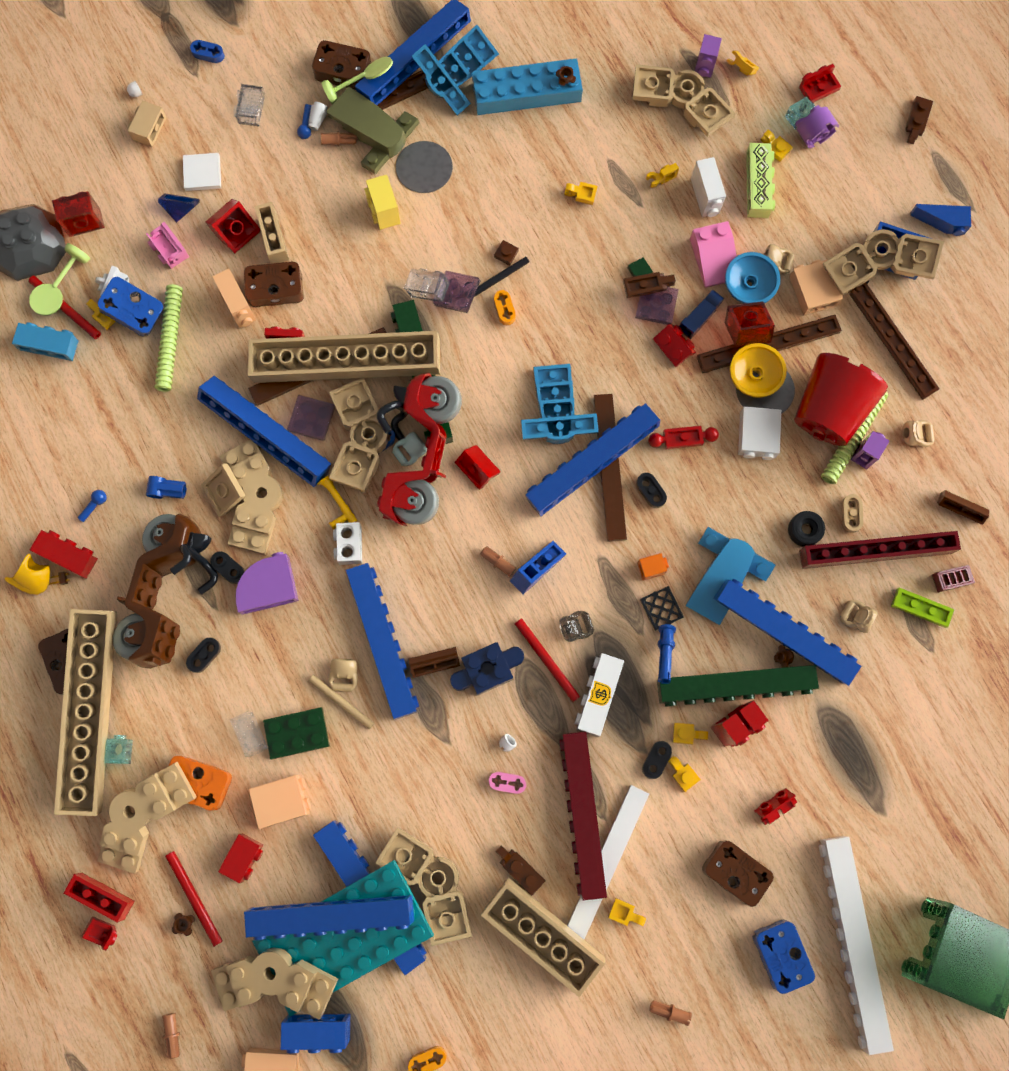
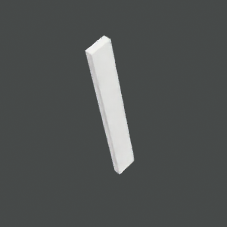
M630 785L601 849L606 890L649 796V793L633 785ZM580 896L567 926L581 938L585 939L602 899L582 901V896Z

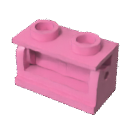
M165 222L150 233L151 237L146 233L149 238L147 243L153 251L157 250L160 253L157 256L163 265L167 263L172 269L189 258L186 250Z

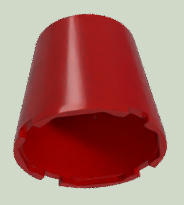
M820 353L816 358L794 421L801 429L819 441H825L837 446H846L885 395L888 385L880 375L863 364H860L858 367L848 362L849 358L834 353Z

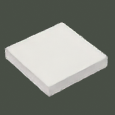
M219 153L183 155L185 191L221 189Z

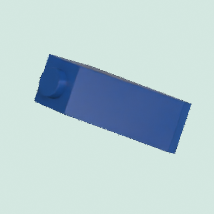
M916 204L910 212V216L946 234L961 236L965 235L971 228V206Z
M552 541L518 569L510 582L522 594H525L566 553Z

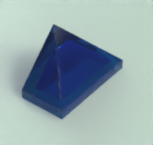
M164 193L158 198V203L177 223L200 203V199Z

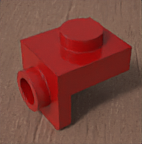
M92 916L81 936L83 939L100 945L106 951L109 945L112 946L116 941L117 931L115 925Z

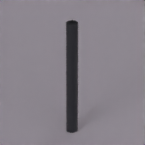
M525 256L465 294L466 298L471 300L529 263L528 258Z

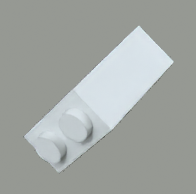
M715 158L698 160L691 176L692 186L701 216L714 217L720 213L726 194Z
M743 407L740 412L738 455H743L744 458L762 457L764 460H773L779 455L782 410Z

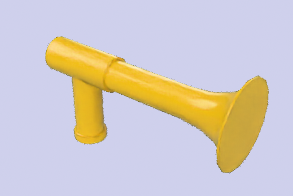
M330 475L319 481L317 485L324 486L330 492L343 515L329 522L332 529L336 528V523H343L346 520L349 523L357 522L358 520L336 490L333 481L329 479Z

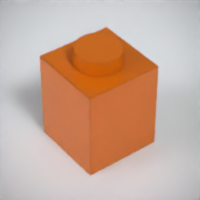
M662 553L639 559L637 562L643 581L664 575L667 572V568H669L666 557L663 558Z

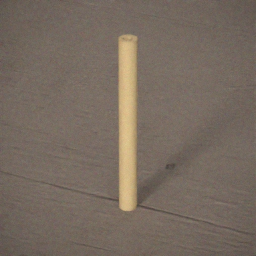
M312 675L308 681L364 726L371 729L374 722L316 676Z

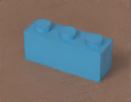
M26 322V324L18 323L12 344L20 351L73 361L79 340L68 330H62L61 332L49 326L41 328L33 323Z

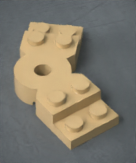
M636 64L632 100L648 101L649 106L668 107L670 104H673L677 108L684 109L683 116L694 128L698 126L707 137L733 119L736 114L713 88L704 89V80L697 72L681 70L675 75L672 68Z
M877 230L867 237L863 245L860 243L853 244L824 262L823 266L841 295L872 279L876 275L877 270L891 268L894 274L934 279L944 241L905 234L898 239L897 235L890 230ZM877 247H884L886 249V253H879L877 251Z
M361 378L329 392L345 429L350 431L351 440L343 444L329 479L365 493L371 478H374L380 463L378 454L386 448L389 434H385L378 423L377 405L365 379ZM368 433L374 434L371 438H365V435Z
M248 440L220 455L224 464L228 463L246 495L243 498L244 502L236 508L232 521L233 527L227 544L266 555L277 520L272 511L280 507L283 500V491L278 482L271 477L272 470L258 445L252 440ZM267 491V495L264 498L258 497L260 492Z
M178 762L144 779L136 785V788L126 789L112 800L109 807L111 821L104 825L99 843L101 849L97 862L135 874L139 871L149 835L145 825L151 819L158 820L197 797ZM129 806L135 809V814L130 811Z
M397 827L375 863L382 867L395 860L407 884H419L421 891L427 896L422 905L425 918L434 933V936L430 938L431 946L472 937L464 896L461 891L456 889L459 873L455 864L448 858L434 857L431 847ZM436 872H440L444 876V881L440 884L433 881V874Z
M270 948L256 958L250 955L211 970L224 1011L254 1003L264 995L277 994L279 1003L297 1013L301 1010L318 1020L323 1016L338 978L304 960L293 963L291 955L281 948ZM270 967L275 970L276 975L271 973Z

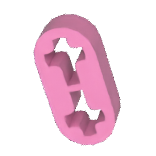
M495 772L489 778V785L492 789L520 794L526 788V781L519 775ZM500 775L501 780L507 781L506 785L499 784V787H495L492 778ZM516 779H520L523 787H519L518 791H516L514 786L508 785L509 781L515 782Z

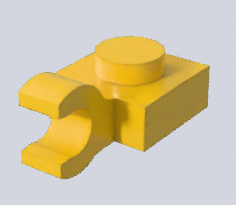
M733 50L732 53L736 58L734 61L730 58L727 59V63L730 65L736 64L740 67L739 70L747 76L756 74L759 67L749 59L741 56L737 50Z
M767 130L761 138L763 143H771L774 158L779 162L793 148L781 136L776 139L770 130Z
M676 163L665 165L661 168L660 173H648L646 180H655L651 182V188L656 187L658 184L662 185L677 177L679 167Z
M580 182L579 186L567 183L564 195L568 197L576 196L575 201L593 205L598 186Z
M92 299L86 303L94 312L92 318L106 330L116 322L99 312L98 304Z
M674 723L673 743L693 745V739L708 740L709 731H695L694 724Z
M676 756L669 759V764L676 771L672 777L684 792L701 780L688 763L682 766Z
M615 898L608 918L628 926L629 921L644 926L646 921L645 917L633 912L635 906Z

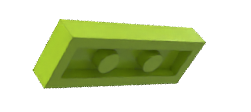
M900 587L897 588L891 607L944 628L949 627L954 609Z

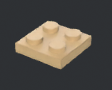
M228 463L222 464L201 484L219 517L225 516L246 496Z

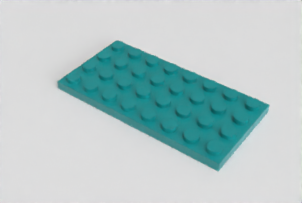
M393 860L321 902L412 895L414 922L408 925V928L398 930L394 926L388 927L384 931H375V928H367V931L356 933L354 929L347 930L343 934H334V931H327L325 935L315 936L314 933H306V936L294 937V934H287L286 937L280 939L266 936L265 939L252 940L259 955L270 948H281L291 955L293 963L304 960L338 978L333 990L335 992L434 936V933L396 861ZM270 967L271 973L276 975L275 970ZM284 1006L289 1016L297 1013Z

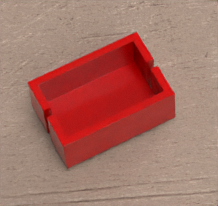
M753 700L741 704L727 714L729 716L728 719L723 717L710 728L724 747L741 746L750 739L748 737L750 734H757L765 729L766 726L764 724L769 720Z

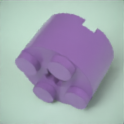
M815 106L811 109V114L799 119L795 123L797 132L808 148L815 147L813 144L816 142L823 143L836 132L835 127L839 128L838 122L828 107Z

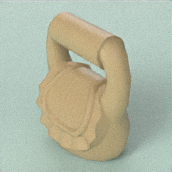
M774 244L768 245L764 255L776 264L779 273L788 274L791 272L794 260L793 253ZM784 254H787L783 270L780 266L782 265V258L784 257Z
M919 420L904 423L902 432L903 439L907 445L928 447L935 442L933 425L930 422ZM922 425H925L927 442L923 440Z
M850 600L845 605L840 618L846 626L857 628L863 633H868L878 613L860 601ZM854 605H857L859 609L853 621H847Z
M333 659L330 664L331 672L328 680L330 688L333 691H353L357 685V662L352 659ZM335 678L352 679V684L333 683Z

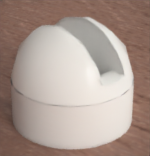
M136 81L127 86V92L131 97L142 95Z
M505 734L499 741V747H503L505 752H509L517 746L515 739L509 734Z

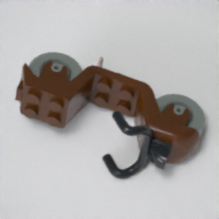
M163 514L148 523L142 535V544L146 553L137 560L127 597H117L120 603L135 613L125 617L117 625L113 634L114 649L118 655L141 668L151 669L170 663L175 654L177 638L180 636V625L153 610L157 603L159 588L162 585V577L171 573L176 575L182 569L195 564L197 561L210 576V580L198 588L201 595L211 589L218 581L217 572L207 559L200 554V552L208 547L212 538L201 534L197 524L185 515Z

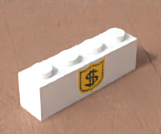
M601 653L600 657L595 658L592 667L595 668L593 676H589L587 687L590 688L588 694L583 695L580 704L584 707L582 713H578L575 719L576 730L587 732L597 737L601 736L624 660Z

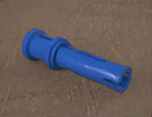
M663 624L658 628L660 632V640L657 643L660 649L658 682L669 684L671 682L672 650L675 648L673 640L676 627L670 624Z

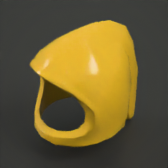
M27 554L12 578L5 577V581L23 592L38 595L43 593L49 585L50 566L35 563L31 554Z

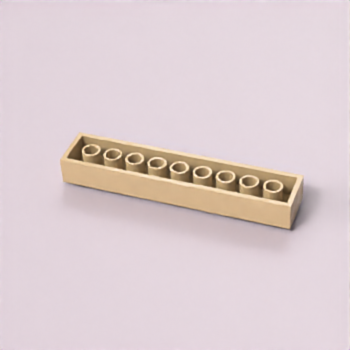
M437 331L248 340V377L254 383L417 376L424 373L440 375V338Z
M70 609L54 815L97 816L102 812L114 657L113 634L116 629L117 611Z

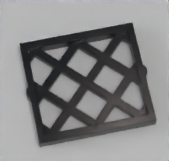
M669 586L659 591H654L652 594L640 599L655 631L659 628V619L666 621L665 624L671 625V623L684 618ZM666 591L664 598L658 596V593ZM668 593L672 600L667 599ZM654 597L652 603L646 601L647 598ZM657 598L663 600L661 606L655 605ZM665 602L672 603L670 610L664 608ZM646 604L651 606L650 611L648 610ZM674 605L678 613L673 611ZM653 607L660 609L658 615L652 613ZM662 610L669 612L667 619L661 617ZM671 614L678 616L677 619L670 620ZM651 616L657 618L656 623H654Z

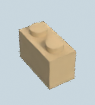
M145 101L141 102L140 106L136 108L133 120L128 125V133L133 141L153 147L167 118L163 108Z

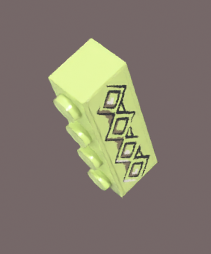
M750 143L746 151L747 217L769 218L771 212L775 209V200L772 199V195L775 192V184L772 183L775 168L772 167L774 151H772L771 143Z

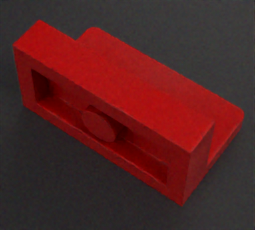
M477 445L464 450L454 462L479 490L491 478L499 475L501 472Z

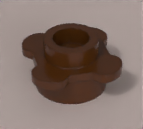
M564 66L556 71V76L559 78L561 86L576 81L571 67Z
M780 645L774 660L779 662L782 668H786L793 662L794 654L792 650L786 649L784 645Z
M182 913L176 914L174 916L175 921L172 932L174 934H184L185 936L191 935L192 923L195 921L194 916H184Z

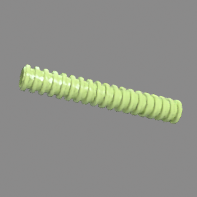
M175 284L166 286V302H164V318L162 319L163 324L161 326L163 329H161L162 334L160 335L162 340H160L159 362H157L158 367L156 369L158 373H156L157 378L155 379L157 384L154 385L155 389L163 392H168L172 389L170 385H172L173 375L171 374L174 373L173 363L176 356L174 352H176L175 347L177 346L175 341H177L179 314L181 312L180 303L182 302L183 288Z
M887 392L847 445L838 446V449L835 451L836 454H833V458L830 459V463L827 464V468L821 474L825 482L829 484L837 483V479L840 478V475L849 463L848 460L852 458L851 456L888 398Z

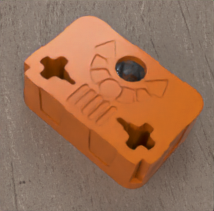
M174 756L169 766L175 762L179 763L197 796L188 803L210 811L220 809L232 781L231 773L185 756ZM202 769V772L204 773L203 777H199V775L197 774L198 770ZM205 796H213L215 802L211 803Z

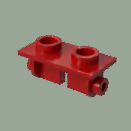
M785 788L777 792L770 800L760 804L754 812L761 817L760 819L764 825H770L781 817L778 813L779 809L785 814L796 807V795Z

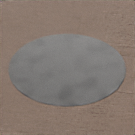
M419 141L408 145L402 150L396 161V173L401 183L408 189L419 193H429L442 188L450 179L453 170L452 159L449 153L439 144L430 141Z
M787 372L786 379L781 388L770 396L763 398L750 397L737 388L736 394L743 407L782 410V414L793 402L795 387L790 374ZM753 373V376L758 377V374Z

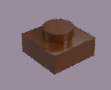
M503 240L495 252L494 258L510 266L519 252V248Z

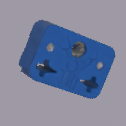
M113 277L98 300L99 312L142 337L145 334L148 336L163 312L161 301L120 277ZM131 297H139V302H132ZM112 302V307H105V303ZM146 322V326L140 328V323Z
M783 919L754 931L753 941L767 971L770 983L775 990L781 994H786L814 981L815 973L793 923ZM764 936L769 937L767 945L762 942L765 940ZM792 948L796 950L795 956L789 955ZM781 975L786 978L783 980V985L779 983L781 981Z

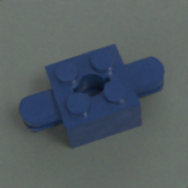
M495 642L461 658L465 668L451 676V686L457 691L473 686L478 696L513 680L510 669L523 662L524 653L519 647H511L501 651L498 642Z

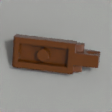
M916 96L905 128L906 132H910L907 143L914 144L918 135L922 136L925 131L933 104L932 100Z
M660 272L623 279L626 298L663 292L667 290V287L674 286L676 282L674 274L664 276V273Z
M501 845L496 850V853L503 858L500 861L502 867L531 896L546 881L513 849L508 852Z

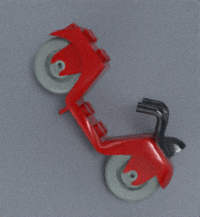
M430 373L415 376L411 379L407 388L394 386V396L398 401L382 406L377 412L378 423L385 434L393 430L398 441L405 438L398 427V423L408 414L431 432L430 437H427L426 440L427 453L426 456H423L421 462L423 470L387 473L386 477L382 480L381 487L383 492L382 496L378 498L377 507H379V511L383 514L384 519L392 520L403 526H407L406 523L411 525L425 524L438 511L439 496L436 489L430 483L436 481L437 477L446 479V475L439 472L447 438L446 432L440 424L454 419L462 405V396L459 388L448 378L442 376L432 377ZM394 409L400 410L401 412L392 419L390 427L384 417L385 414Z

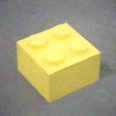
M383 175L366 180L367 188H364L374 224L378 223L380 230L400 224L398 206L388 176Z

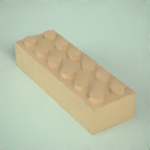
M509 877L481 914L484 919L578 997L581 996L605 965V957Z

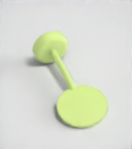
M390 57L379 58L369 64L364 72L335 88L328 80H324L321 83L333 105L338 99L337 91L363 77L374 79L381 76L391 68L393 61Z
M70 243L66 244L64 249L71 256V259L53 285L41 284L31 292L29 304L37 314L43 316L51 315L61 308L63 295L57 286L75 260L81 263H87L90 260V257Z

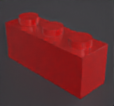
M41 530L30 551L87 579L98 558L93 556L94 552L85 547L82 549L77 548V543L67 538L65 541L59 539L60 535L51 530L48 533Z
M83 872L73 875L63 893L117 923L125 920L135 900Z

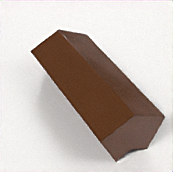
M947 490L941 492L937 503L939 506L981 525L989 517V509ZM945 499L948 500V501H951V502H953V503H955V504H957V505H959V506H961V507L958 508V507H956V506H954V505H951V504L945 502ZM965 509H968V510H970V511H973V512H975V513H977V514H979V515H981V516L978 517V516H976V515H974V514H971V513L965 511Z
M456 647L408 659L413 678L460 666Z

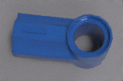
M149 476L146 496L156 499H162L163 497L184 499L187 491L186 482L166 480L159 476Z

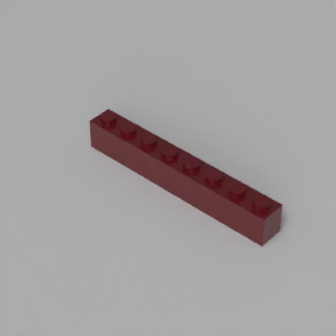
M958 531L809 545L804 546L799 552L802 569L947 555L961 550Z
M587 732L563 734V739L559 741L561 752L565 751L566 758L562 760L563 772L567 771L568 780H564L565 791L570 792V800H567L568 813L572 812L573 820L569 821L570 833L575 834V841H572L573 854H577L578 862H574L575 875H580V883H577L578 896H582V901L607 898Z

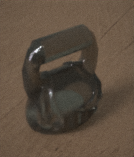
M576 611L570 616H564L559 620L561 632L567 642L588 638L595 630L589 613L586 611ZM580 615L582 616L587 633L582 632L583 629H581L578 619Z

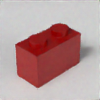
M243 833L238 834L218 872L238 883H242L244 880L248 881L253 873L252 865L255 861L258 862L263 854V850H261L263 844Z

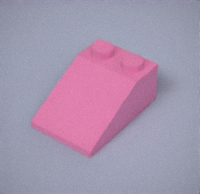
M726 221L693 229L690 242L704 287L724 284L727 267L737 257L734 237L729 222Z

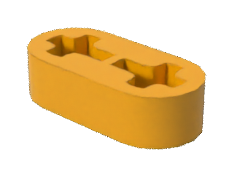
M499 290L494 295V305L498 318L503 325H511L515 321V310L511 297L507 291ZM502 296L505 299V305H502L499 297ZM505 310H507L508 315H511L510 319L504 317Z
M435 1046L415 1054L409 1060L408 1071H418L417 1068H412L415 1060L418 1063L426 1061L425 1064L421 1065L420 1071H434L442 1067L446 1062V1051L440 1046ZM434 1052H437L438 1055H443L440 1058V1062H437V1060L429 1062L428 1059L433 1058Z

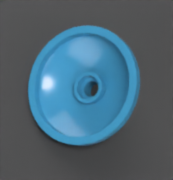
M747 252L738 255L730 262L725 273V284L731 296L737 301L746 305H761L771 300L777 293L780 286V273L776 264L766 255L757 252Z

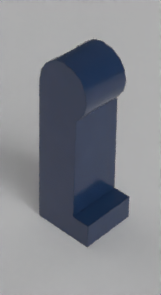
M712 290L687 318L685 317L680 323L679 327L683 330V334L692 339L715 313L724 298Z

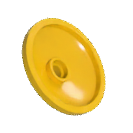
M754 343L742 347L734 355L730 364L732 382L739 391L750 397L763 398L770 396L781 388L786 379L787 368L782 355L776 349L766 344ZM753 373H757L758 377H754Z

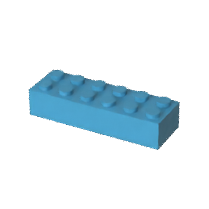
M577 58L472 72V86L477 115L577 103L582 100L583 88ZM564 66L571 67L576 81L561 86L559 78L556 76V71Z

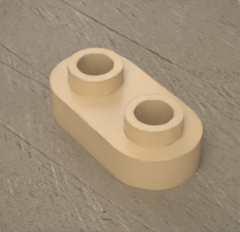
M850 494L842 500V525L847 532L854 533L863 526V502L858 495ZM849 502L853 504V508L849 507ZM849 521H853L854 526H850Z

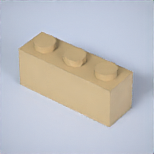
M273 202L255 206L265 248L271 264L289 261Z

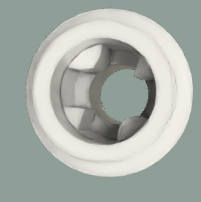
M314 102V105H311L308 127L314 131H318V128L327 116L328 107L323 103Z

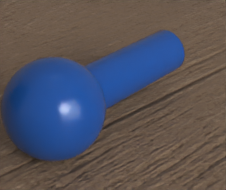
M305 104L302 125L297 129V134L301 139H307L311 136V129L308 127L311 105Z
M102 490L92 492L90 503L78 516V519L84 522L97 505L104 504L107 499L106 493Z

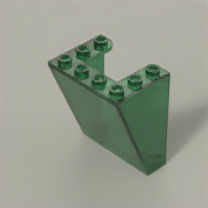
M927 897L922 903L921 912H923V917L935 921V924L931 926L929 931L930 940L923 949V961L913 957L903 961L901 976L1004 1020L1009 1006V929L952 903Z

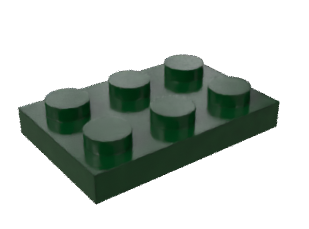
M322 707L263 720L270 760L330 747Z

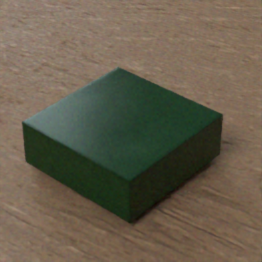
M644 257L629 264L627 267L633 277L653 273Z

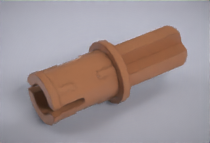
M339 131L337 133H321V145L333 144L339 146V144H356L357 142L356 135L352 133H339Z
M488 546L484 547L480 555L493 564L494 568L497 567L508 575V577L516 570V567L505 560L503 555L500 556Z
M655 1000L650 1004L649 1011L651 1013L665 1017L669 1022L673 1020L689 1026L690 1022L688 1020L691 1021V1012L678 1009L674 1004L667 1005Z
M170 1013L162 1016L165 1034L163 1039H165L167 1058L174 1059L180 1056L178 1041L180 1032H177L176 1013Z

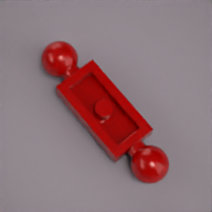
M701 426L664 429V436H661L659 433H653L649 436L648 443L653 448H658L662 443H665L666 449L703 446V439H706L708 442H714L718 439L719 432L714 427H709L702 432Z

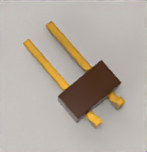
M59 572L57 576L50 577V579L59 577V581L49 583V585L56 583L61 585L68 584L70 579H67V575L69 573Z

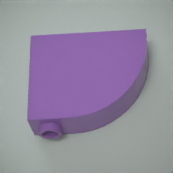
M283 552L274 553L272 557L262 559L251 565L240 578L236 589V605L238 613L241 615L299 601L290 558L286 553L283 554Z

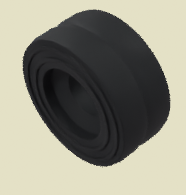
M803 511L791 519L788 525V533L791 540L799 546L814 545L823 538L825 523L817 513ZM803 524H808L811 527L810 534H805L802 531Z

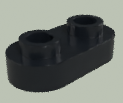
M642 473L636 482L638 490L651 507L661 508L667 500L665 491L652 474ZM647 481L649 486H644L642 482ZM657 496L660 501L655 502L653 497Z
M222 551L214 553L211 557V566L230 583H239L245 570L235 560ZM219 558H223V562L221 564L217 563V560ZM233 570H237L236 576H231Z
M214 638L204 639L188 656L186 660L187 668L194 673L203 672L220 653L221 645L219 641ZM214 645V650L209 652L208 647ZM200 660V666L196 667L195 662Z
M659 741L652 746L642 766V772L647 778L656 779L661 776L672 754V748L667 742ZM660 747L665 749L664 755L659 753ZM651 765L656 766V772L652 773L650 771Z

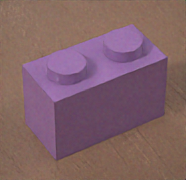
M704 34L695 67V72L702 77L711 78L722 38Z
M872 431L861 441L851 461L867 470L879 460L889 440L883 434Z

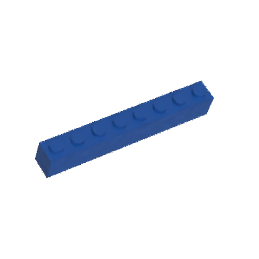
M451 0L388 56L392 59L393 64L386 73L374 79H366L364 77L355 85L356 91L375 105H378L420 68L412 58V55L426 44L434 55L471 22L469 8L458 0Z
M213 376L199 386L197 400L311 486L315 487L319 481L328 475L331 463L326 458L299 440L297 436L287 431L281 424L271 419L253 403L226 385L225 382Z
M646 403L643 406L639 405L634 408L631 415L627 418H621L614 428L605 430L602 437L598 440H592L585 450L576 452L568 463H562L558 466L556 472L546 475L542 479L543 482L537 486L533 485L527 490L526 498L540 517L660 426V419Z
M368 563L347 569L346 573L393 719L397 720L417 713L416 708L420 706L416 695L412 696L410 691L413 685L410 677L406 678L404 672L407 669L404 658L400 659L398 654L401 651L398 640L394 641L392 636L395 630L392 621L388 622L386 617L389 614L386 603L382 604L380 599L383 593L380 585L376 586L374 580L377 578L374 567L370 568Z
M726 579L713 598L715 601L805 660L816 665V667L847 686L851 684L862 667L856 663L858 659L848 653L844 655L840 652L841 648L833 643L827 644L824 642L825 638L816 632L814 634L807 631L808 626L799 621L795 623L791 620L792 616L784 611L778 612L775 610L776 606L768 600L763 602L758 598L760 595L751 589L746 591L742 588L743 584L736 579H732V581Z
M334 820L313 836L347 887L370 874L367 868L370 865L364 856L360 857L357 853L358 847L352 838L349 840L345 835L347 830L344 825ZM419 944L397 956L394 960L403 974L406 975L426 960L425 954L427 951L422 944Z
M412 895L251 907L244 911L246 938L253 937V940H262L266 936L280 939L286 937L287 934H294V937L306 936V933H314L315 936L325 935L327 931H334V934H343L347 930L354 929L356 933L365 932L367 928H375V931H384L388 927L394 926L398 930L406 929L409 927L408 925L414 922Z

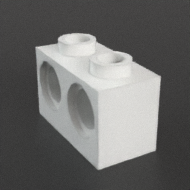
M360 522L336 523V529H333V539L337 541V548H334L333 551L334 560L337 559L339 565L363 564L362 528ZM345 531H352L351 537H342ZM346 549L353 550L350 557L343 556V552Z

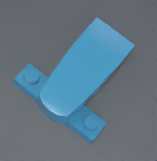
M476 25L439 61L426 44L412 55V58L425 73V82L429 91L439 98L443 97L455 114L458 115L471 104L458 86L471 78L473 71H480L497 57L499 53L480 27Z
M571 364L533 367L540 418L521 420L522 439L546 438V441L552 444H563L572 440L574 435L598 433L597 413L574 415Z
M707 527L698 544L716 553L717 556L707 568L686 606L720 625L729 609L713 598L726 579L731 581L736 579L743 583L747 572L766 582L776 565L756 554L753 548L745 541L728 538Z

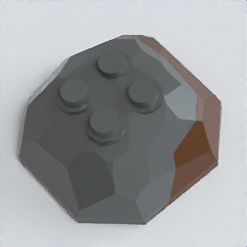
M36 204L1 210L0 272L19 281L31 276L54 271L66 253L64 249L66 243L60 218Z

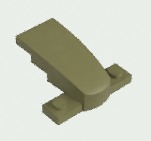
M350 87L342 93L326 112L329 118L342 124L343 129L356 135L359 141L373 147L361 161V165L374 174H377L389 158L394 157L402 150L407 137L419 125L418 118L406 111L395 122L381 108Z

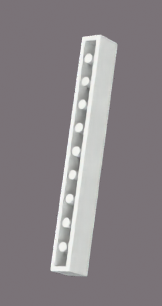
M840 836L820 840L819 852L821 857H824L825 865L823 866V872L829 881L827 891L829 898L833 901L834 907L831 910L834 920L837 921L836 935L842 945L840 955L842 961L845 962L847 970L844 972V975L851 989L849 999L855 1009L853 1019L855 1026L859 1029L858 1043L860 1048L868 1055L894 1051L850 838Z

